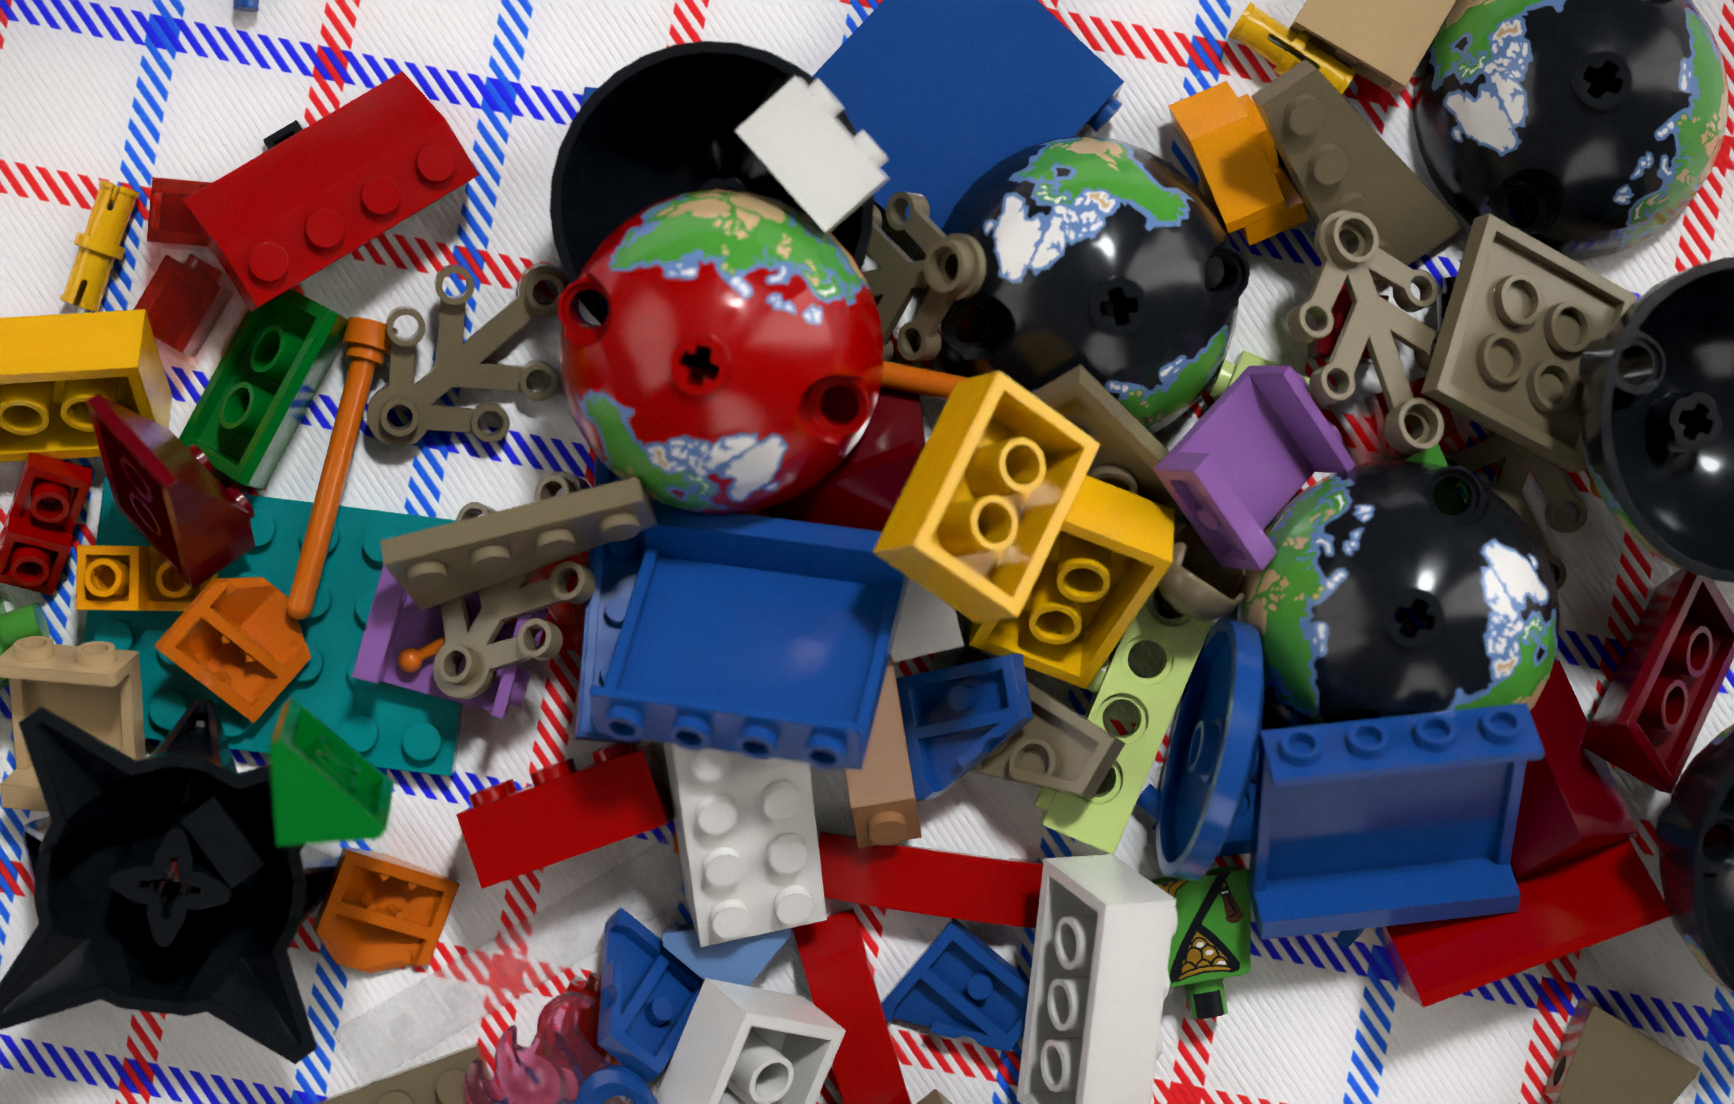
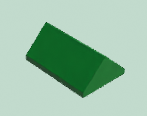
M289 289L253 312L248 308L184 427L179 440L186 447L192 444L198 446L207 456L213 467L235 481L248 487L265 489L342 346L348 319L293 289Z
M291 697L282 707L269 747L276 846L378 839L388 827L394 782L297 700Z

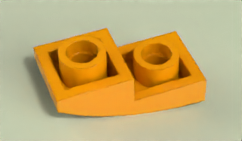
M77 545L76 610L185 611L212 579H218V573L192 590L152 546Z

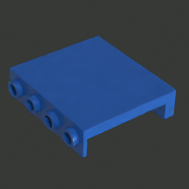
M883 0L812 76L814 79L819 78L844 106V111L857 134L863 129L889 158L881 169L888 175L890 180L873 194L874 203L886 213L887 202L894 193H920L929 203V218L941 230L955 205L973 183L998 162L1033 145L1053 139L1078 137L1088 125L1097 133L1123 105L1115 96L1120 92L1125 82L1038 0ZM909 205L906 208V218L908 219L910 213Z
M653 502L658 525L644 530L646 551L604 687L591 685L589 691L597 733L609 734L616 739L624 741L646 739L674 743L687 750L709 748L737 752L756 760L779 758L807 762L817 768L833 770L839 767L862 770L909 577L872 553L882 532L742 513L715 514L691 512L663 503Z
M1527 703L1260 731L1248 878V894L1260 940L1518 912L1520 892L1510 861L1526 763L1529 760L1544 758V749Z

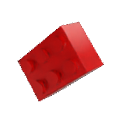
M613 743L591 752L595 763L577 769L574 759L570 758L531 773L530 777L533 785L517 790L513 779L468 795L472 806L456 814L481 888L498 884L669 824L674 818L672 800L652 743L637 748L636 744Z

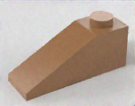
M892 655L889 658L862 770L844 768L858 848L874 845H893L904 840L922 838Z

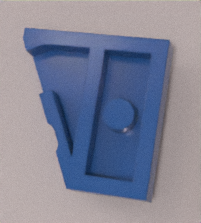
M1009 654L896 678L916 801L936 799L1033 719L1022 654Z
M622 907L613 913L605 923L597 1044L625 1067L637 1073L646 1084H649L661 1074L674 1053L704 980L663 946V941Z
M952 918L881 1000L886 1021L888 1022L898 1019L930 1027L931 1033L951 1038L966 1036L974 1039L979 1045L1009 1052L1024 1035L1030 980L957 919Z

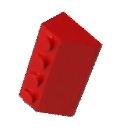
M402 71L182 200V203L247 307L253 312L477 177L479 173L446 119Z
M1628 839L1516 881L1520 892L1518 912L1379 927L1402 991L1424 1008L1668 918L1670 915L1665 905V900L1632 842Z

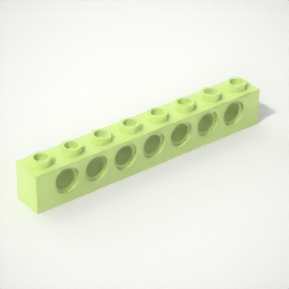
M1244 350L1237 355L1234 363L1227 360L1223 361L1214 378L1209 395L1219 399L1248 366L1280 365ZM1301 375L1309 386L1310 378ZM1184 514L1175 518L1174 528L1183 520L1189 521ZM1158 586L1155 587L1110 656L1087 687V690L1094 693L1083 717L1105 731L1107 730L1103 724V713L1106 707L1113 701L1120 699L1128 700L1137 711V723L1133 730L1125 735L1115 736L1123 741L1125 745L1111 767L1113 777L1110 786L1105 791L1095 794L1092 799L1040 788L1034 803L1035 807L1044 810L1039 820L1043 826L1113 855L1213 623V620L1203 622L1184 614H1180L1173 619L1162 617L1158 614L1153 604V596ZM1143 640L1154 642L1162 653V664L1159 670L1149 677H1138L1131 671L1128 664V655L1131 648Z

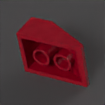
M99 394L86 401L116 508L192 590L255 547L250 522L255 517L250 503L238 488L232 485L225 489L214 477L215 470L211 462L198 446L192 444L186 447L170 429Z

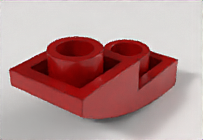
M29 452L0 537V583L53 595L71 550L73 529L92 484L91 468Z

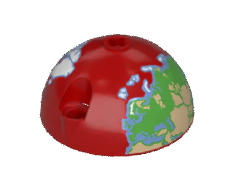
M712 189L683 193L654 203L628 218L604 239L583 267L577 280L569 284L559 297L558 317L562 323L559 361L564 393L575 423L589 447L610 471L622 480L639 476L651 498L666 505L691 512L730 514L758 511L795 498L816 486L843 462L864 433L879 397L883 374L884 343L880 315L867 280L855 259L831 232L824 233L808 214L778 199L749 191ZM587 289L597 290L603 294L608 302V317L601 325L587 322L580 314L579 300ZM704 346H707L712 350L710 361L720 366L719 374L713 371L702 380L696 376L698 365L689 360V354H696L704 350ZM844 386L854 391L860 405L859 412L855 418L844 421L831 416L825 404L826 393L831 387ZM811 387V390L805 403L806 394Z

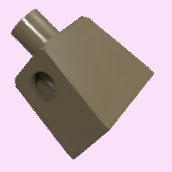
M1580 998L1549 1075L1544 1094L1558 1104H1673L1696 1077L1701 1068L1592 1003Z

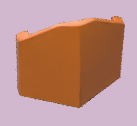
M264 577L212 579L154 645L158 651L252 723L258 720L311 659L299 621L293 619L287 612L289 597Z
M343 847L312 929L333 961L342 966L367 973L408 965L424 966L431 961L460 883L388 854Z

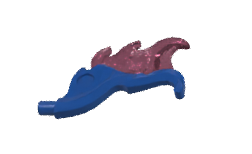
M569 991L557 995L544 1006L538 1017L537 1032L530 1046L524 1047L517 1044V1027L515 1025L509 1027L502 1034L495 1053L496 1071L493 1080L484 1077L483 1061L479 1058L471 1063L464 1079V1089L468 1104H604L606 1100L613 1096H624L630 1099L633 1104H658V1101L637 1073L621 1065H611L584 1038L578 1023L579 1010L590 1007L594 1003V999L580 992Z

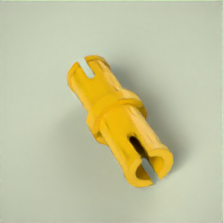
M1252 2L1248 4L1228 35L1231 39H1236L1274 64L1276 67L1273 72L1281 76L1302 61L1268 40V37L1272 38L1292 53L1314 65L1341 95L1357 72L1354 68H1349L1309 41L1312 36L1305 30L1303 32L1299 31L1297 34L1256 8Z
M100 180L98 186L100 187L84 234L77 232L74 245L79 246L64 293L61 294L59 299L94 312H100V304L115 260L122 261L126 249L120 247L136 199L140 195L139 192L123 186H116L114 183Z

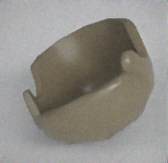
M1183 520L1174 528L1172 564L1157 586L1164 600L1178 613L1207 622L1228 616L1245 598L1246 594L1243 591L1238 595L1237 592L1245 581L1246 572L1244 569L1221 567L1191 523Z

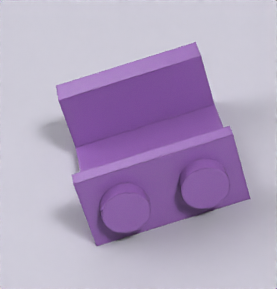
M1290 365L1248 366L1153 469L1221 567L1262 571L1277 554V550L1263 529L1314 472L1341 473L1348 472L1356 466L1354 460L1342 444L1341 433L1324 417L1309 394L1310 388L1307 382Z
M383 565L352 677L376 684L386 682L489 711L491 716L502 719L507 716L510 705L521 708L532 672L520 668L522 662L497 670L495 680L488 690L476 697L465 700L450 697L437 686L433 673L436 655L424 660L420 669L416 672L407 673L399 668L397 657L400 651L408 647L419 649L445 636L440 604L421 610ZM479 590L464 595L470 623L475 621L482 608ZM546 608L518 617V621L514 624H504L493 643L517 637L521 626L530 619L539 618L547 621L549 609ZM544 629L536 635L534 645L539 646ZM465 656L459 664L458 675H460L465 669Z

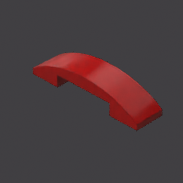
M821 831L819 854L824 897L925 915L1036 928L1043 862L1016 858L1002 859L897 843L886 846L874 845L858 848L855 835Z
M854 908L828 915L825 921L794 927V935L814 1005L846 1030L832 1063L843 1103L912 1104L874 981L872 968Z

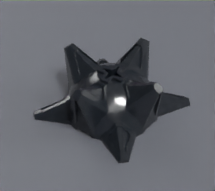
M195 699L150 756L135 760L43 706L38 707L19 722V726L50 816L33 820L25 824L23 843L35 890L34 904L39 924L0 982V1030L94 1001L104 1000L121 1009L189 1016L208 1012L293 1064H297L316 1050V1040L287 951L299 927L323 901L338 859L308 844L276 846L270 764L241 773L237 772L217 708L211 700ZM214 794L266 857L263 866L232 889L180 822L181 818ZM174 861H177L176 870H179L178 882H175L176 873H174Z

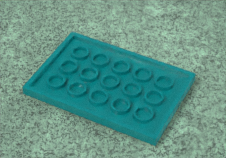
M104 477L96 545L152 546L116 508L108 479ZM243 494L255 514V517L250 520L255 547L219 571L218 578L264 577L289 597L313 502ZM339 506L312 613L306 619L298 620L311 659L255 723H252L154 646L184 611L87 610L83 643L104 641L114 644L115 649L139 651L146 739L162 740L195 699L211 700L215 704L230 749L269 754V747L282 707L293 697L375 767L444 776L455 775L463 704L386 682L376 684L352 677V673L384 565L380 541L453 523L456 520Z

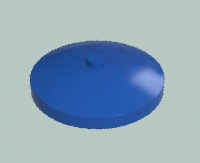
M1227 618L1216 622L1206 636L1182 693L1168 744L1157 812V858L1160 869L1166 876L1197 881L1205 875L1236 821L1250 780H1256L1259 737L1264 706V671L1260 635L1257 628L1252 624Z

